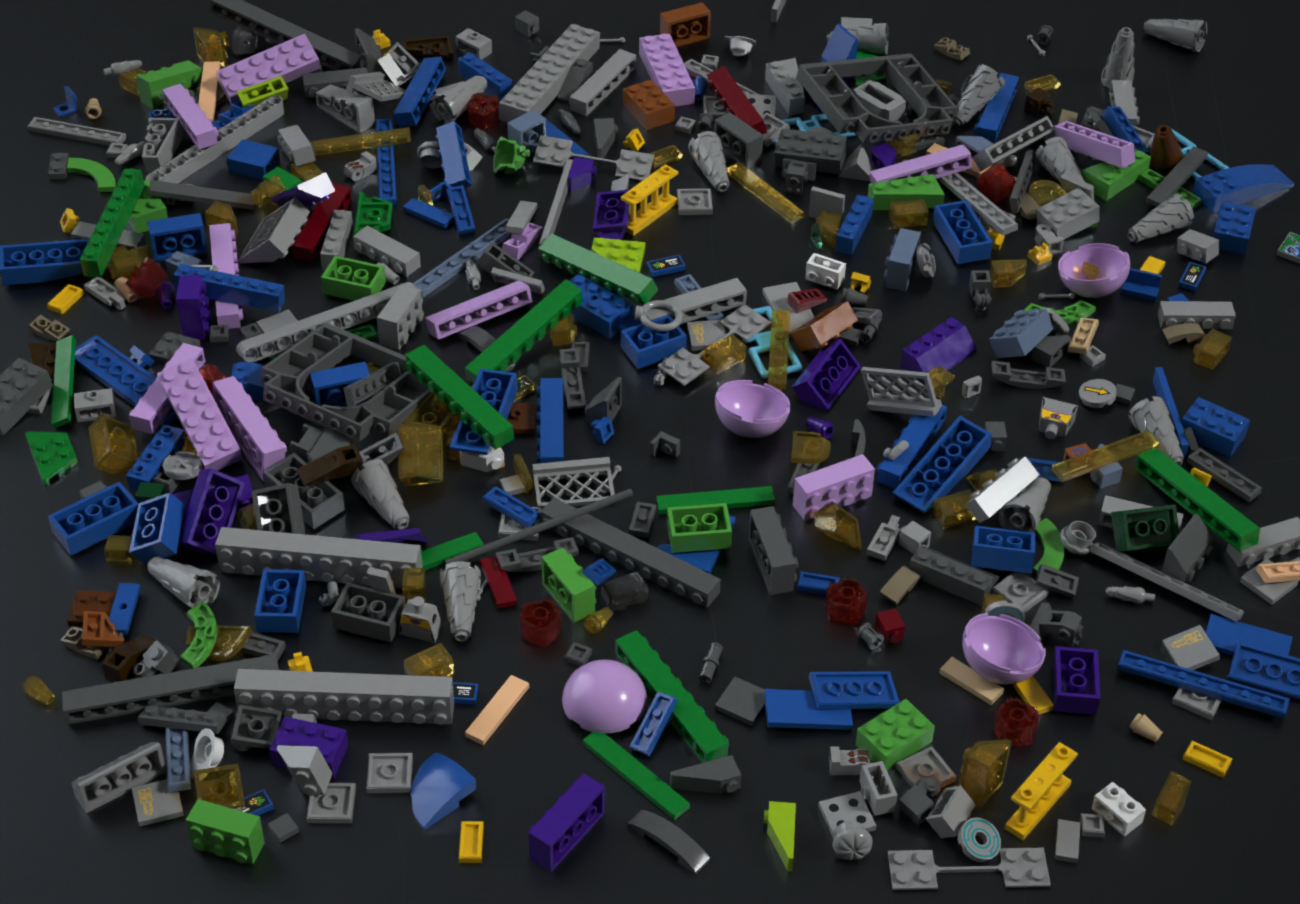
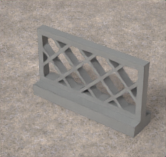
M381 72L351 75L346 91L349 93L362 92L379 101L402 98L406 90L383 80L385 74Z
M863 367L861 369L869 397V402L867 403L868 410L934 417L942 407L941 400L936 399L929 373ZM869 374L875 376L877 380L874 381L872 378L869 377ZM887 375L894 381L891 383L883 376ZM900 377H905L910 383H905ZM916 379H924L926 385H922ZM879 380L888 387L886 390L878 384ZM894 383H898L901 387L904 388V390L901 391L900 389H898L894 385ZM911 384H914L921 391L919 393L910 387ZM873 387H874L876 390H878L881 394H879V393H875V394H874ZM891 389L897 395H891L888 390ZM908 391L914 397L907 396L904 392ZM924 392L929 398H924L921 393Z
M609 457L532 464L537 507L542 509L549 503H541V498L545 494L570 506L589 505L609 497H602L598 494L603 488L610 492V496L615 495ZM598 475H607V479L604 482H601L596 477ZM578 477L588 478L585 484H582L577 479ZM566 478L569 480L565 486L557 482L559 479ZM547 480L550 483L544 488L538 484V481ZM592 481L599 485L596 491L587 487ZM573 483L580 487L576 493L568 489ZM553 485L561 489L557 495L549 491ZM584 490L591 494L589 498L583 499L579 495ZM564 492L572 496L569 500L559 498Z

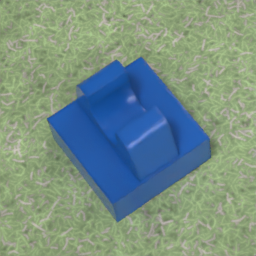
M135 345L129 350L132 353L130 359L135 363L137 362L142 368L146 365L151 367L155 362Z
M604 416L601 420H594L590 424V427H594L592 434L596 436L598 443L604 444L614 434L611 418Z

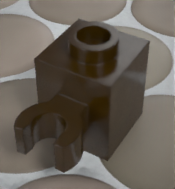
M1038 87L1026 95L1025 109L1036 115L1043 111L1051 115L1055 112L1051 108L1056 106V104L1050 101V93Z

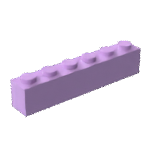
M181 84L162 89L165 104L176 118H180L182 127L198 149L218 144L217 136L219 134L217 128L213 127L211 120L207 119L205 112L201 111L199 104L195 103L193 96H190L187 89H184Z
M1069 121L1054 126L1055 137H1062L1067 142L1068 148L1074 152L1107 162V164L1116 165L1119 168H1126L1135 162L1134 143Z
M964 145L945 149L870 171V182L872 184L931 174L935 178H940L972 168L971 153Z
M516 281L427 316L425 320L428 332L439 340L533 302L529 285Z
M182 343L180 348L175 351L171 360L166 363L163 370L190 358H193L198 370H200L205 363L203 348ZM158 375L153 384L148 387L145 395L139 399L136 407L130 411L129 420L134 430L153 434L172 408L160 384Z

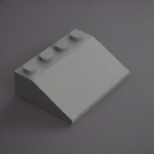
M295 197L265 217L239 257L238 263L274 262L278 258H284L288 254L287 249L295 242L294 238L301 232V226L307 222V216L310 211Z

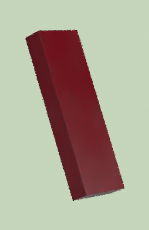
M497 557L480 559L481 568L497 609L517 605V599L505 570H501Z

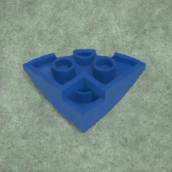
M434 753L418 769L412 781L410 791L412 812L422 829H427L458 808L459 801L476 790V779L452 759L439 753Z

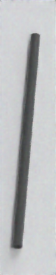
M631 488L447 559L445 562L449 564L457 561H467L633 496Z

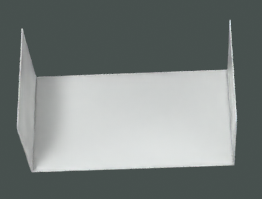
M391 49L377 61L393 84L399 86L412 76L400 79V76L404 74L389 54L393 50Z

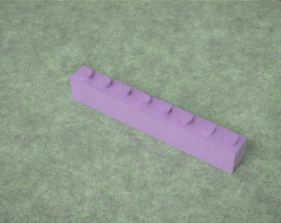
M230 223L209 225L212 265L217 266L218 272L239 276L238 263H236L238 262L237 252H234L237 251L236 241H233L236 240L235 230H231ZM215 300L218 325H228L229 329L240 328V320H244L243 311L239 309L242 308V305Z

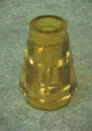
M604 607L588 615L584 621L586 630L592 634L601 632L613 616L611 609Z
M31 676L22 686L26 695L46 705L50 704L55 698V695L40 677Z

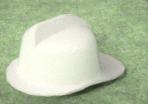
M724 36L725 39L730 40V50L734 56L747 55L750 53L752 46L756 45V41L747 37Z
M203 729L196 738L194 753L190 763V777L193 780L201 779L209 768L216 767L223 758L224 742L222 739L215 737L211 729Z

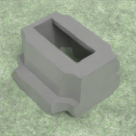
M871 80L853 89L854 95L871 113L887 120L899 121L902 124L906 121V101L901 95L879 82Z

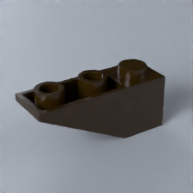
M353 444L337 448L298 468L297 472L303 485L308 486L353 475L357 468L360 470L363 459L356 445Z
M140 635L114 648L101 663L105 680L112 683L129 680L133 676L134 666L144 659L143 654L156 640Z

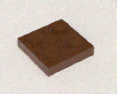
M76 590L67 619L68 626L83 627L84 611L105 612L110 617L117 592Z

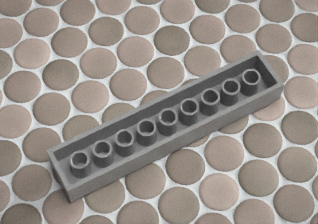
M571 24L499 102V119L510 122L531 110L541 114L559 94L572 65L578 59L589 61L600 47V32Z
M221 527L215 543L220 572L262 576L263 569L304 570L305 580L333 581L343 584L348 582L356 585L371 586L367 571L369 567L388 571L394 588L418 591L423 576L421 546L414 544Z
M238 669L234 685L237 710L239 705L282 711L281 718H292V714L297 713L313 714L316 719L430 723L439 725L452 724L454 694L452 677Z

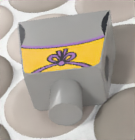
M1043 397L1040 409L1039 431L1044 432L1048 439H1054L1056 436L1065 437L1076 419L1078 405Z
M420 596L408 600L401 614L398 633L436 643L443 629L437 607L433 604L425 603L424 599Z

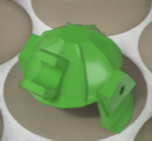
M500 137L494 153V173L503 171V174L515 173L517 169L522 167L525 158L530 156V150H526L525 145H518L516 140H507Z

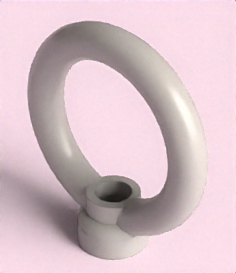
M654 300L643 306H636L635 320L641 321L644 326L654 331H671L677 328L683 319L680 308L669 301ZM656 307L667 308L674 312L675 320L668 324H656L647 318V312Z

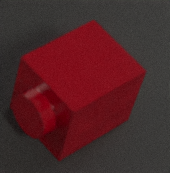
M895 608L876 613L875 628L878 634L880 633L884 636V645L904 639L905 625Z

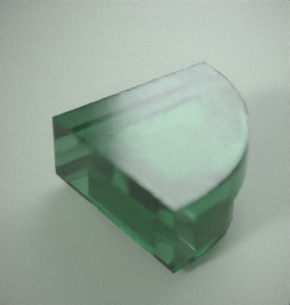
M812 224L811 239L816 248H822V235L819 224Z

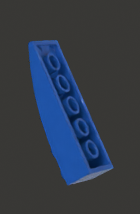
M1243 165L1196 178L1193 194L1203 199L1202 204L1213 214L1219 212L1222 201L1240 205L1293 187L1294 183L1274 165Z
M90 239L1 245L0 272L3 285L40 283L83 274L80 258Z
M480 368L472 389L506 420L518 391L517 373ZM460 419L450 445V450L488 455L493 447L490 444L487 445L479 434H475L472 428Z
M959 416L892 492V495L925 514L942 500L991 447L992 433Z

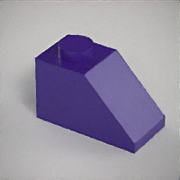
M889 143L870 148L869 159L876 169L895 164L897 153Z
M574 158L568 176L569 192L591 184L592 178L596 177L597 167H594V160Z

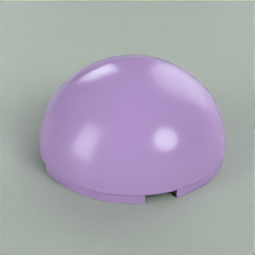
M1103 243L1079 246L1078 250L1071 253L1070 251L1066 252L1058 263L1059 275L1064 285L1073 293L1087 298L1104 297L1115 292L1123 285L1130 270L1128 253L1119 250L1118 246Z
M734 380L721 385L715 395V408L720 421L731 432L746 438H761L776 432L787 420L790 412V401L777 388L764 383V386L753 384V380Z
M988 613L977 615L968 622L964 629L962 647L968 664L978 675L993 683L1010 685L1029 679L1042 666L1046 652L1040 642L1041 638L1031 627L1016 618L1004 614L999 616H988Z
M603 659L586 663L571 674L563 690L562 704L567 717L578 723L580 728L595 733H615L630 728L631 724L642 718L647 706V694L642 680L634 670L618 661Z

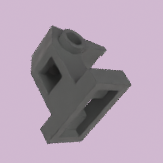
M784 158L781 176L786 179L785 193L802 195L803 183L807 182V180H815L817 163Z
M1044 602L1041 603L1030 625L1041 638V644L1046 635L1057 634L1060 639L1066 640L1068 647L1071 648L1078 646L1079 641L1076 640L1077 638H1082L1084 628L1081 625L1082 616L1077 615L1075 612L1052 610L1050 603Z

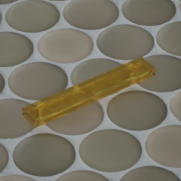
M406 127L311 141L315 156L411 142L410 128Z
M738 162L727 168V174L790 223L804 217L805 212L742 163Z
M772 310L768 385L777 389H786L790 324V311Z
M1149 430L1054 464L1051 470L1061 482H1065L1156 448L1159 445V441Z

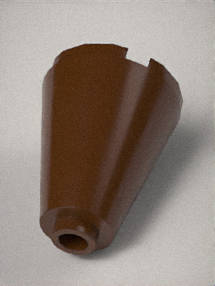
M1162 125L1156 128L1149 152L1151 157L1150 163L1159 170H1165V168L1173 169L1182 160V150L1171 127Z

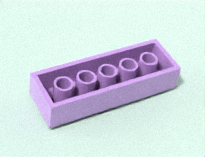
M304 33L216 71V74L230 104L240 101L236 93L237 91L282 76L284 82L288 83L302 77V74L320 69L318 56Z
M661 34L639 38V55L650 79L675 106L695 104L694 84L671 35Z
M193 358L157 373L160 384L193 448L202 461L204 469L212 468L218 471L242 460L241 450Z
M234 376L214 381L213 398L241 452L264 482L263 471L283 460L287 447L278 438L276 430L270 427L267 418L263 417L259 407L255 406L252 402L251 396L244 391L241 382H238Z

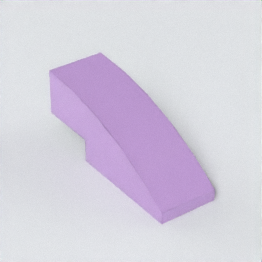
M529 222L523 234L512 233L511 239L503 243L502 249L519 260L533 246L543 231V227Z

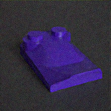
M630 189L597 193L593 231L599 238L622 240L628 227L629 204L621 200V196Z
M420 528L354 535V539L392 543L412 540L429 543V540L421 535Z

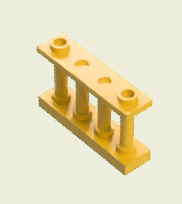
M664 165L621 196V200L629 204V221L625 232L632 236L636 235L677 204L678 198L669 194V180L678 175L677 170ZM662 186V194L658 196V188ZM652 194L651 202L647 204V196ZM640 202V210L636 212V205Z
M1060 742L1053 748L1011 796V800L1020 805V808L1007 821L1005 830L1021 840L1028 836L1071 785L1072 780L1064 776L1063 772L1078 756L1077 752Z

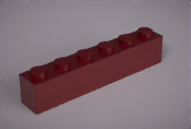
M725 66L707 74L709 79L707 81L710 90H713L717 99L720 98V103L723 108H726L727 113H732L761 134L767 132L764 120Z
M332 183L335 192L330 194V198L318 203L315 210H312L310 218L291 246L294 259L310 263L315 261L322 250L334 210L346 211L352 201L351 187Z

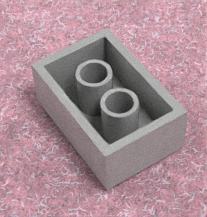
M1079 187L1036 209L1037 225H1049L1055 236H1061L1063 239L1099 222L1100 206Z
M402 284L398 287L377 317L379 345L400 350L403 344H406L408 337L415 331L417 324L424 317L421 289Z

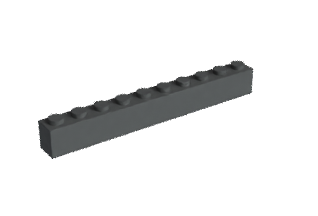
M243 0L210 1V13L277 44L305 33L319 58V63L335 71L356 69L360 66L362 55Z
M553 498L540 511V523L577 508ZM589 514L549 528V530L564 538L573 537L578 545L584 546L594 553L600 554L610 561L616 562L628 570H632L644 578L650 579L662 587H666L678 595L684 596L706 608L720 593L721 579Z
M276 654L62 691L65 720L67 725L142 712L147 705L170 707L235 695L234 685L238 669L279 670Z

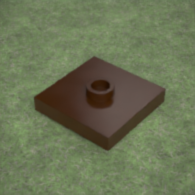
M536 403L512 404L507 421L513 425L514 434H535Z

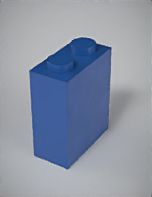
M242 139L235 146L232 153L227 156L228 170L232 173L263 180V176L275 169L280 162L279 148Z

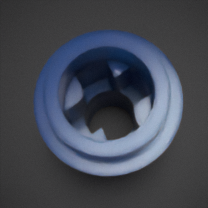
M701 76L696 77L692 81L695 87V100L698 101L703 99L708 86L707 80Z

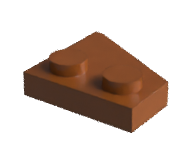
M84 611L82 645L118 647L124 644L123 637L118 636L116 633L117 628L109 621V617L105 612Z

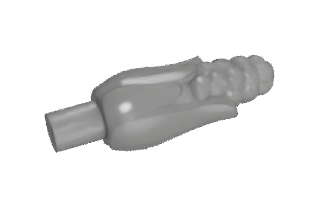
M140 60L116 62L111 64V67L103 69L105 75L113 73L114 76H119L141 67L142 62Z
M141 141L138 144L129 145L114 160L115 164H126L138 157L146 143Z
M468 259L465 270L467 280L474 290H478L480 288L481 275L477 264L473 260Z
M1112 586L1108 587L1105 591L1108 596L1141 604L1144 601L1154 602L1155 594L1145 593V590L1141 587L1124 586L1122 588Z

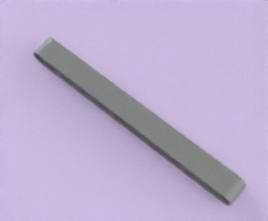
M269 97L219 129V136H217L218 144L198 149L194 145L147 175L146 180L149 182L150 180L178 184L238 145L242 139L246 140L283 116L284 106L282 97Z
M406 282L402 284L413 288H417L411 282ZM400 285L243 340L237 345L236 351L246 362H256L288 350L325 323L344 330L377 318Z

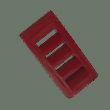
M815 288L789 293L787 303L799 313L826 302L827 298Z

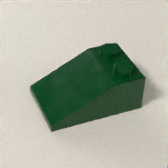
M1176 504L1111 512L1117 551L1168 546L1180 534Z

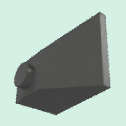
M616 378L597 394L590 404L586 405L584 414L586 415L587 424H591L594 420H601L604 416L611 418L612 422L622 405V378Z

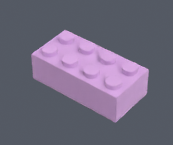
M862 454L797 477L794 484L793 507L805 521L867 499L872 496L875 468Z

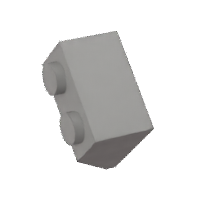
M278 745L277 751L303 793L311 796L325 795L333 773L319 748L316 746Z

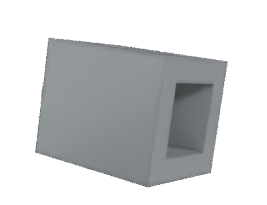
M913 520L907 526L904 525L900 529L898 545L915 554L919 546H930L931 532Z

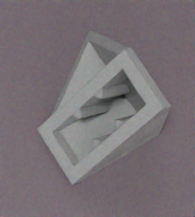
M862 143L844 161L839 177L870 181V171H873L874 167Z

